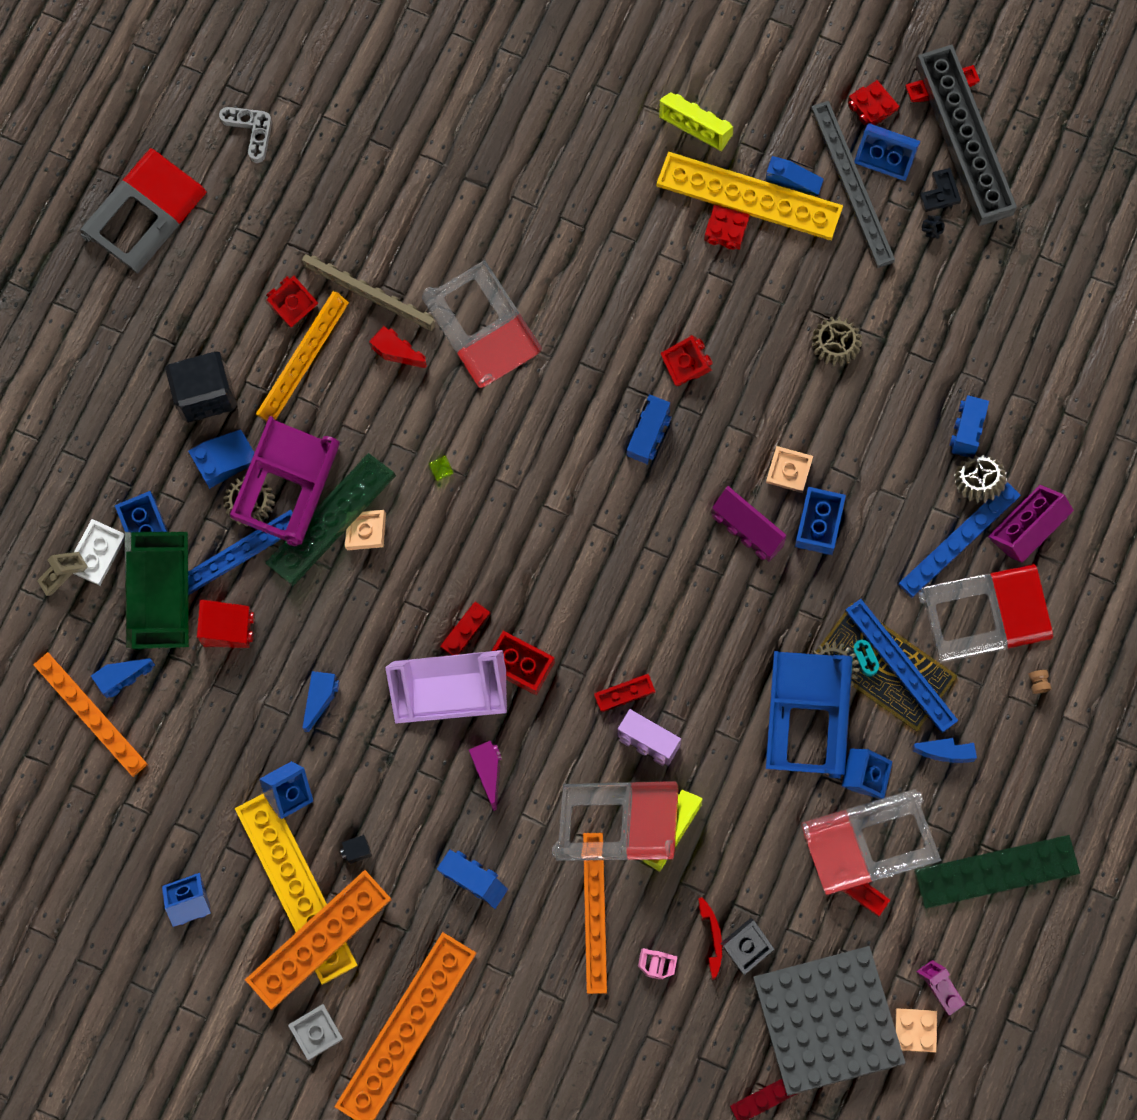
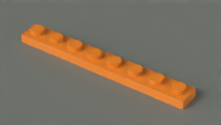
M48 652L33 664L132 777L148 765Z
M583 833L587 994H607L603 833Z

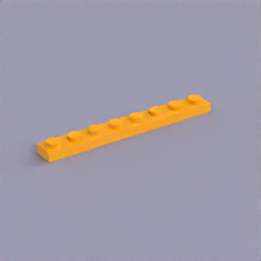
M334 291L331 293L258 409L256 415L266 423L269 416H272L275 420L277 419L348 306L349 302L339 293Z

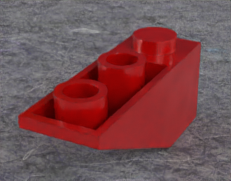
M383 326L369 341L371 349L384 360L421 368L427 367L426 357L420 351L415 352L408 341L399 339L398 334L391 328L387 329Z

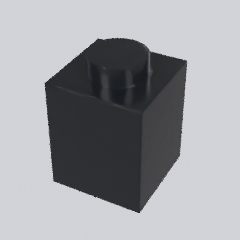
M365 835L342 842L343 848L340 851L343 860H348L349 864L372 857Z

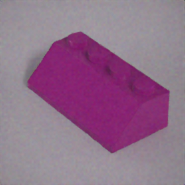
M1039 485L988 537L1006 555L1022 563L1074 510L1064 494Z
M729 486L725 488L712 507V517L718 523L722 522L726 525L727 530L732 535L739 536L741 542L746 547H752L760 559H766L770 562L783 548L786 534Z

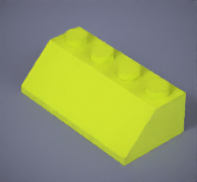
M670 92L660 100L659 118L721 152L733 135V126L730 122L722 121L712 112L702 110L697 104L686 101L679 94L675 95Z
M681 790L680 794H678L675 847L701 808L703 800L701 797ZM641 860L659 872L667 862V860Z

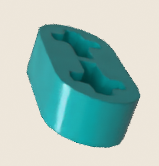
M857 641L853 647V653L856 654L855 658L859 661L858 665L864 675L874 676L879 669V663L868 641ZM859 645L867 648L865 650V657L861 651H857L859 649ZM867 659L870 665H875L873 671L865 668L867 666Z

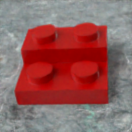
M878 80L866 88L864 86L848 98L849 108L858 114L863 125H868L869 123L877 125L899 110V105Z
M714 205L706 228L704 241L711 245L719 244L731 250H740L750 214Z
M295 276L284 278L280 282L282 286L278 290L273 288L266 294L268 298L265 300L271 309L290 328L319 304Z
M691 335L660 353L677 387L693 378L697 379L712 371L710 365L713 362L708 354H704L702 349L705 348V345L700 338L697 339Z

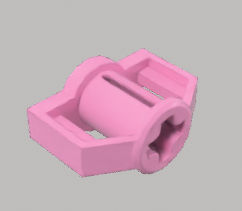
M643 948L641 949L638 967L648 977L664 979L674 975L677 956ZM647 955L652 956L649 972L645 969ZM665 959H668L667 975L662 976Z

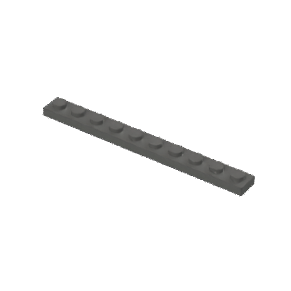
M826 101L812 106V113L876 267L880 268L894 263L895 258L830 102Z

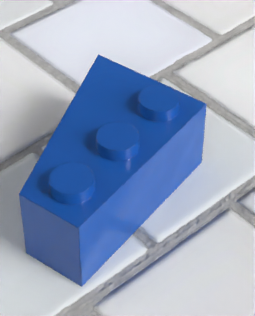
M650 394L647 398V407L641 413L640 417L642 418L637 428H635L627 448L628 457L647 465L650 459H654L657 449H655L657 442L661 443L664 437L662 431L665 426H669L672 416H670V402Z
M967 395L965 401L961 400L959 412H962L961 417L956 419L954 429H957L956 436L952 435L949 444L952 447L951 453L967 458L970 457L971 459L974 458L979 446V438L982 433L989 401Z
M449 849L437 868L443 876L463 889L465 888L478 899H483L494 909H496L508 891L497 879L498 874L490 869L487 871L483 870V866L475 860H472V862L468 861L467 856L460 851L455 853Z

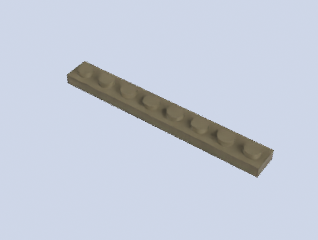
M304 255L302 262L305 268L430 331H433L435 328V320L431 314L427 312L422 313L415 306L402 303L396 296L390 297L386 295L380 288L376 287L374 289L370 287L364 280L360 279L358 281L354 279L350 273L346 271L341 272L330 263L325 264L314 255Z

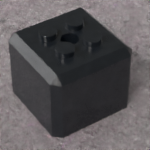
M220 352L207 353L165 366L173 402L182 420L188 423L233 411L237 406L228 368Z

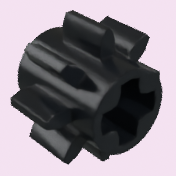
M928 215V219L923 221L922 231L926 233L925 237L939 238V235L944 232L945 225L943 221H940V216Z

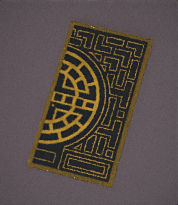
M845 612L821 646L823 650L826 649L825 643L828 642L829 647L833 648V642H836V648L839 649L842 643L844 644L843 651L848 647L851 648V651L848 653L850 656L853 654V647L857 641L868 640ZM881 623L938 696L942 698L953 681L956 680L957 675ZM859 645V649L857 651H861L865 657V650L867 648ZM871 645L879 663L878 672L874 676H866L862 673L858 664L853 665V668H859V672H853V675L858 676V679L851 678V681L854 683L852 687L917 732L928 715ZM832 652L833 655H841L839 653ZM867 659V666L865 668L873 671L875 665H870Z

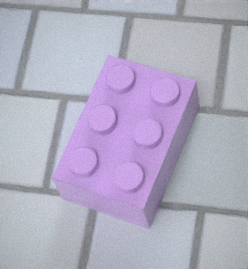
M629 709L618 727V737L621 743L627 746L633 745L637 748V752L644 756H647V754L652 756L653 760L661 766L664 764L669 766L680 748V737Z

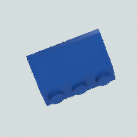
M869 123L865 128L854 162L855 164L906 181L921 141Z

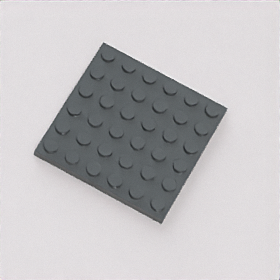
M870 946L753 977L787 1096L905 1065L906 1062Z

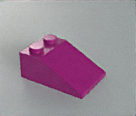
M491 741L469 749V752L494 811L497 809L500 775L499 760L502 758L497 745L493 746Z

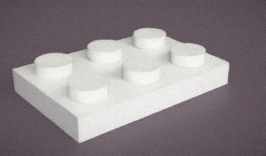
M91 519L74 551L81 554L88 568L84 572L73 574L100 586L125 540V534Z

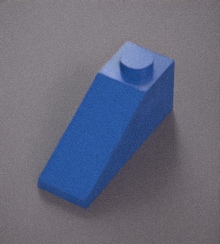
M775 156L771 157L766 173V182L819 196L824 180L822 177L789 160Z
M312 671L303 722V730L305 732H310L333 700L335 692H338L340 681L337 680L335 674Z

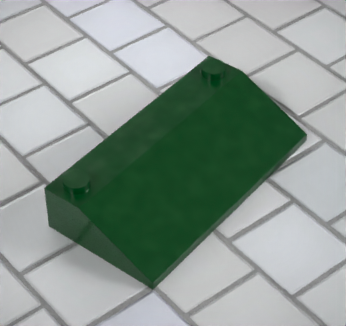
M125 532L126 648L189 647L188 532Z

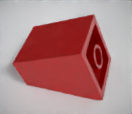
M200 600L197 638L203 647L249 648L250 642H253L251 624H254L255 613L252 612L249 606Z

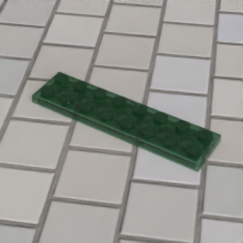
M368 453L315 509L302 544L292 546L285 541L269 558L266 565L290 585L294 586L396 477V474Z
M1070 835L914 870L924 909L1080 874Z

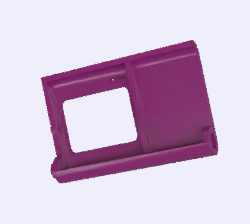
M269 416L230 517L238 522L283 539L289 545L297 546V544H302L340 442L330 436H323L322 439L278 422L272 416ZM268 473L292 481L302 487L286 530L278 529L251 517L257 497Z

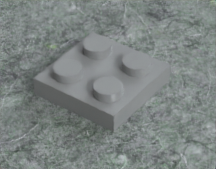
M324 1004L288 1025L308 1061L344 1040Z

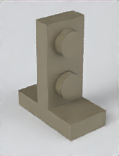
M79 552L52 555L48 559L51 567L37 581L45 595L50 596L73 573L84 572L88 566Z

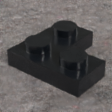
M951 168L933 172L932 177L936 189L920 193V199L925 212L961 203Z

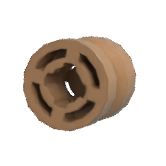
M1038 670L1028 674L1029 680L1033 684L1031 687L1033 694L1052 690L1051 684L1047 679L1049 677L1048 670Z

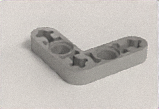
M233 107L223 108L219 113V117L224 125L252 129L248 154L251 161L255 163L262 162L266 157L272 126L270 114L265 111ZM228 114L231 115L230 117H228V119H225V116H227ZM249 115L251 118L248 122H242L241 117ZM263 118H266V121H264L263 129L261 128L262 125L260 121H262ZM257 134H264L265 138L258 141L255 139ZM257 146H259L260 154L255 157L254 153L257 152Z

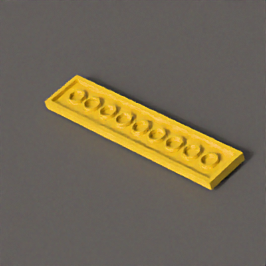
M668 152L656 184L657 187L724 208L748 213L750 216L832 241L843 209V205L672 152Z
M261 794L236 807L235 810L295 932H297L325 907L327 902L285 818L280 819L264 794ZM347 942L315 970L322 985L358 966Z

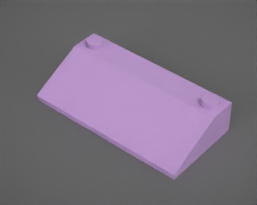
M503 650L393 661L385 667L395 723L507 712L506 666Z

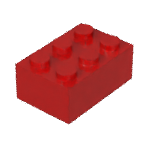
M502 631L492 651L503 650L506 680L537 696L555 664V658L523 640Z

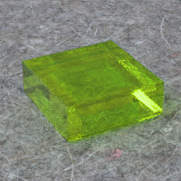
M446 455L428 463L436 481L454 474Z

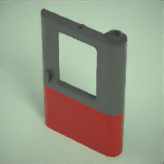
M149 148L82 226L80 236L87 242L90 240L92 242L95 241L138 274L207 191L157 151ZM130 197H133L155 213L158 219L131 251L124 253L100 235V231Z

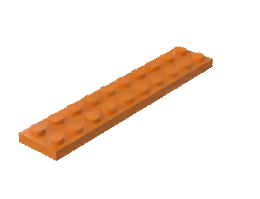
M444 932L441 933L334 1106L335 1108L354 1120L376 1119L477 954L475 951Z

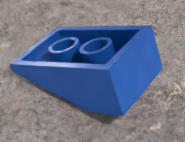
M241 429L205 441L188 451L209 489L248 468L254 456V451Z

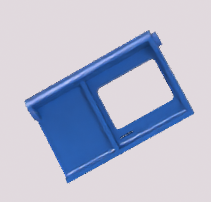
M774 651L766 769L829 774V778L840 779L841 775H845L853 656ZM792 708L826 710L829 712L827 754L824 765L789 763L787 761L789 720Z

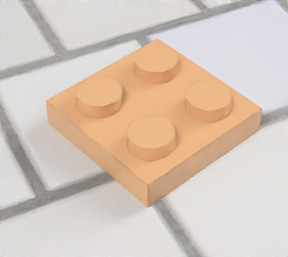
M776 446L766 483L803 493L813 456Z
M384 510L348 513L345 548L347 550L384 547L386 512Z
M896 1008L895 1030L902 1051L936 1053L937 1011Z

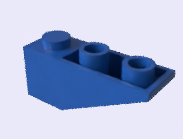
M150 658L107 664L92 674L91 677L106 698L114 697L120 692L121 688L132 685L137 677L142 674H148L155 664Z

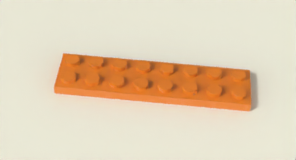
M364 870L252 972L245 981L266 1005L273 1010L392 899Z

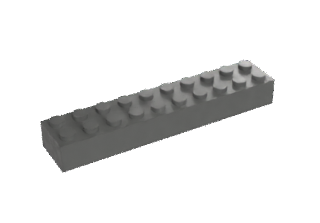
M953 45L918 55L915 64L928 92L929 101L978 226L1013 216L1017 208Z

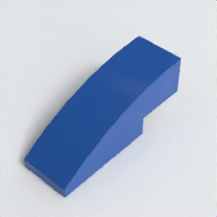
M953 738L916 743L912 747L913 752L938 761L967 763L975 762L977 759L974 743L954 745Z

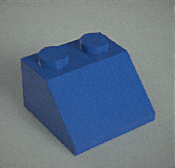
M850 748L842 787L856 793L884 799L893 761L869 749Z
M292 761L259 779L265 798L280 819L313 802L305 769Z
M200 873L162 886L165 910L173 927L211 914L209 900Z

